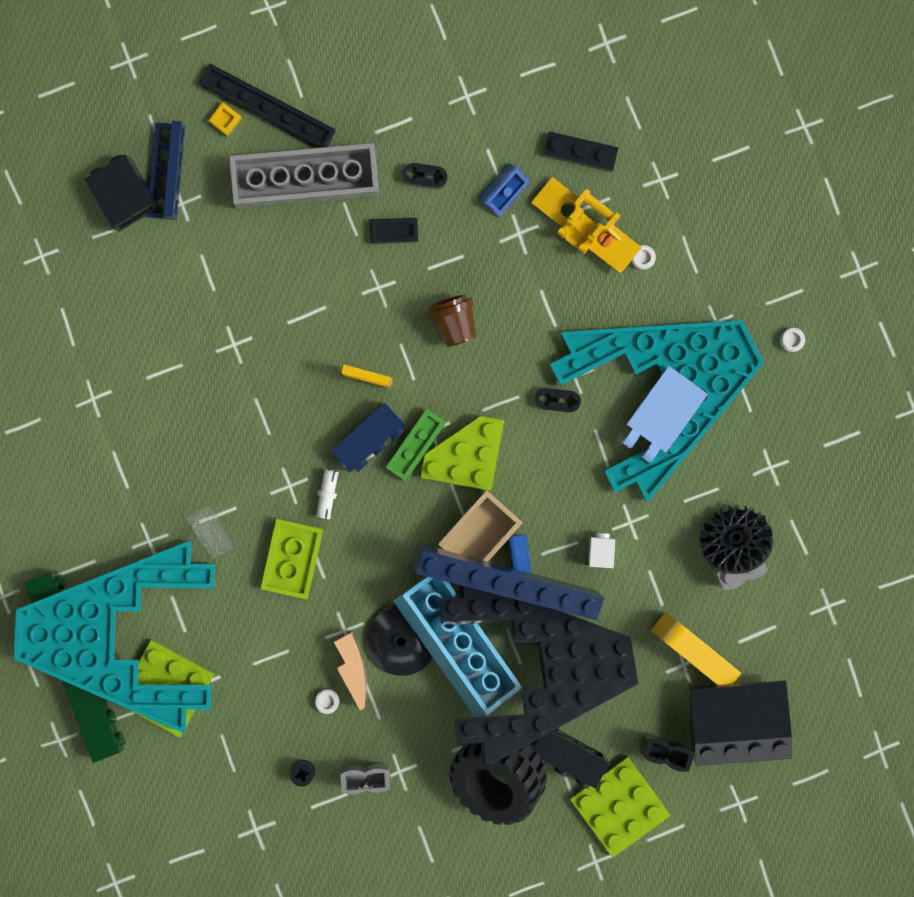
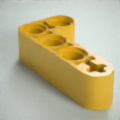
M666 612L651 629L655 635L717 685L733 684L742 674Z

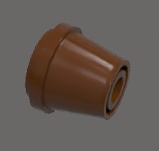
M466 294L437 302L429 307L430 311L426 313L428 320H432L446 347L459 345L477 337L472 310L474 303L472 297H466Z

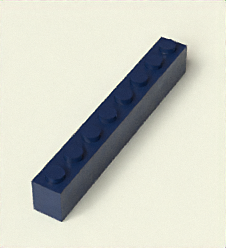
M420 543L417 544L411 567L416 574L593 620H598L605 599L599 592L593 589Z

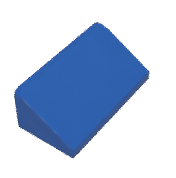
M508 163L478 199L495 215L500 217L530 181L516 166Z
M511 536L508 540L512 568L532 573L527 536Z

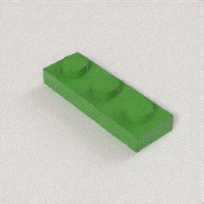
M426 409L386 468L406 481L442 430L446 421Z

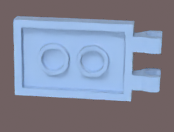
M668 366L626 424V426L631 428V431L622 443L628 448H632L639 436H642L651 443L642 455V458L652 462L659 450L664 453L668 451L708 394Z

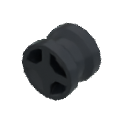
M303 759L293 765L290 779L296 786L304 787L312 782L316 772L313 763Z

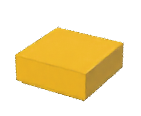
M222 102L208 122L228 137L242 117Z

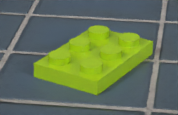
M276 519L261 589L307 600L324 529Z

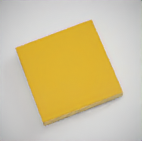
M343 365L341 372L347 378L388 389L391 388L393 381L391 377L348 365Z

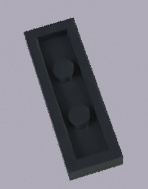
M549 131L543 156L613 172L619 147Z

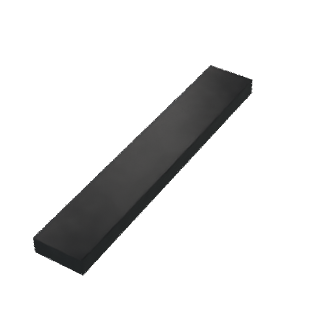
M209 63L199 82L201 87L317 148L328 147L336 133V129Z

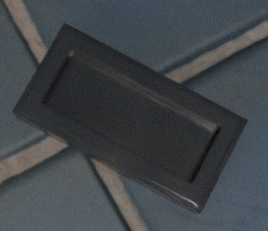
M418 218L370 219L371 244L418 243Z

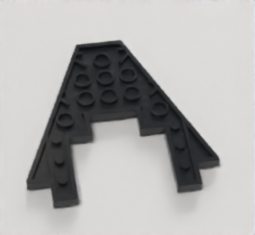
M460 585L461 598H446L439 601L441 625L511 622L514 645L538 644L544 689L524 690L521 692L524 714L456 718L454 720L457 746L481 744L484 767L498 762L639 684L632 641L629 636L558 610Z

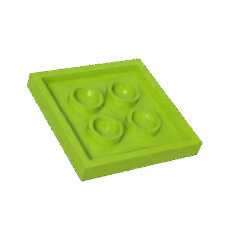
M152 639L139 661L138 685H209L215 673ZM186 710V727L195 710ZM133 712L138 716L148 720L149 722L161 727L162 729L172 733L173 735L179 738L183 734L175 729H172L143 715Z
M628 756L604 773L596 789L591 786L588 789L582 788L570 797L572 803L612 858L671 816Z

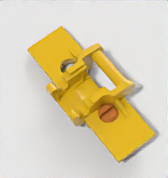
M552 177L531 203L561 227L557 234L576 247L582 254L590 250L621 274L642 248L614 226L621 215L613 213L594 198L588 189L578 197ZM584 202L587 203L609 222L605 226L600 223L596 224L584 214V210L580 207ZM567 204L573 206L575 210L569 217H565L561 213V208Z

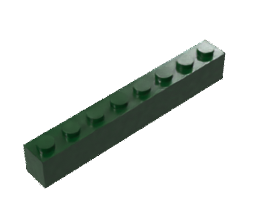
M57 571L24 582L32 603L62 592L66 587L63 576L61 574L58 575ZM61 680L92 762L95 763L123 751L126 744L125 738L121 731L118 732L115 724L117 722L116 714L113 709L109 708L106 699Z

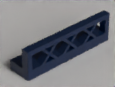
M172 121V124L156 122L150 191L156 202L163 198L165 204L164 214L154 213L153 211L148 214V218L177 221L185 125L182 121ZM161 129L171 130L170 142L167 145L160 139ZM167 150L169 153L168 166L163 169L158 163L159 156ZM165 174L167 176L166 189L161 192L156 184L157 180Z

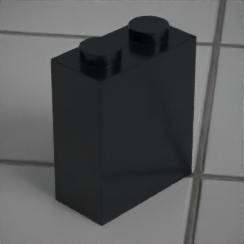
M126 154L113 157L108 165L92 170L90 176L85 178L111 228L119 232L160 208L135 162Z

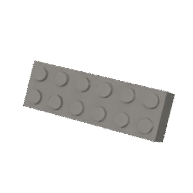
M374 143L229 156L233 202L237 209L380 196Z

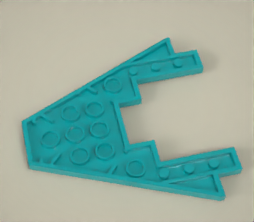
M743 320L563 332L561 336L571 354L551 363L550 367L561 386L624 354L635 375L655 364L662 375L666 368L670 366L708 394L666 453L659 450L652 462H648L642 458L646 451L644 450L604 470L614 492L636 482L647 502L655 495L761 368L764 361Z
M187 541L16 610L14 659L181 733H186V710H211L212 685H138L139 660H114L116 611L141 612V588L214 589L215 564H191V541Z

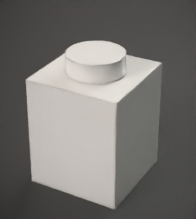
M595 533V537H589L588 566L614 568L615 539L610 538L608 533Z

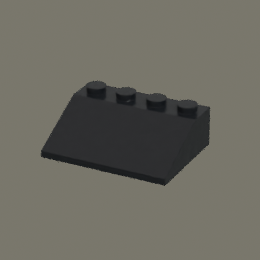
M786 680L689 687L691 751L694 754L695 766L792 759V731Z

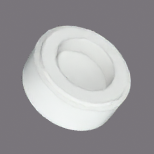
M642 245L641 250L631 262L637 269L647 270L654 264L656 255L651 247Z
M789 328L780 336V345L787 352H796L805 344V336L797 328Z
M332 689L320 691L315 699L316 708L324 714L333 713L338 708L340 702L338 694Z

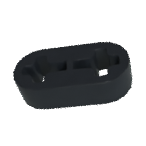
M410 163L403 170V179L410 186L437 190L444 188L448 181L446 170L439 166ZM412 169H416L417 173L423 174L424 177H415V180H411L407 172H412ZM436 172H440V177L444 179L439 180V183L435 184L434 179L427 178V175L435 176Z
M544 388L537 393L535 398L539 408L549 411L570 413L576 411L581 405L580 396L576 392L569 390ZM545 392H547L549 397L557 398V401L549 402L548 406H544V402L540 401V396H544ZM569 395H572L573 400H576L577 403L569 409L566 403H559L560 399H567Z

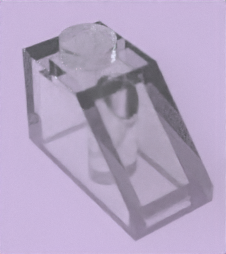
M212 505L187 517L197 538L213 559L234 548Z

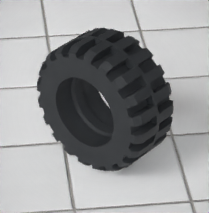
M481 744L463 745L453 759L449 769L450 783L454 787L453 792L456 797L460 798V803L463 807L469 808L470 813L474 816H480L481 820L486 822L493 821V824L501 825L502 823L511 825L525 820L531 814L545 791L547 775L543 762H540L539 754L537 751L534 752L530 744L488 767H484ZM488 770L500 775L508 784L494 778Z

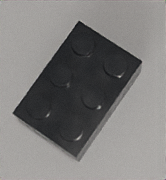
M559 729L530 744L534 752L537 751L539 754L540 762H543L544 765L546 763L551 764L555 767L554 771L564 777H567L568 774L576 779L575 782L586 789L589 786L597 788L610 764L605 754Z

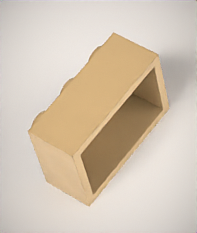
M486 490L438 545L446 551L489 561L523 522Z

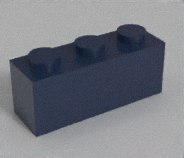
M384 403L331 451L350 472L354 470L359 472L368 464L366 459L372 454L377 456L386 448L384 443L388 439L392 438L394 441L404 432L402 427L405 424Z

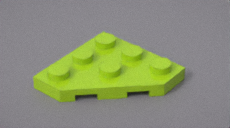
M481 415L425 453L421 478L491 491L504 420Z

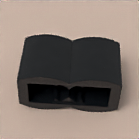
M646 734L640 748L641 754L648 761L656 764L666 763L670 768L680 772L689 771L694 758L692 751L684 744L667 742L664 738L654 734Z

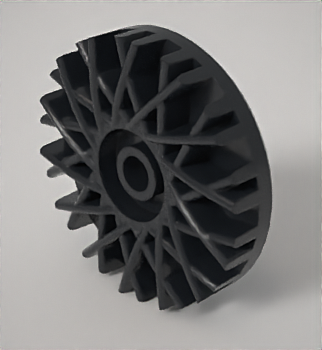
M735 505L734 509L732 506H729V511L723 512V509L720 508V514L714 512V518L711 520L708 517V522H704V530H700V546L704 558L712 567L724 573L743 574L761 566L768 559L773 549L774 539L770 523H767L765 515H761L760 511L758 514L755 513L753 507L748 509L747 506H744V510L739 509L738 505Z

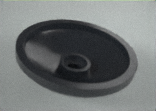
M396 604L384 608L372 619L366 634V646L372 661L380 669L392 675L407 676L421 671L430 663L433 658ZM399 637L405 638L406 644L403 646L398 645L397 639Z

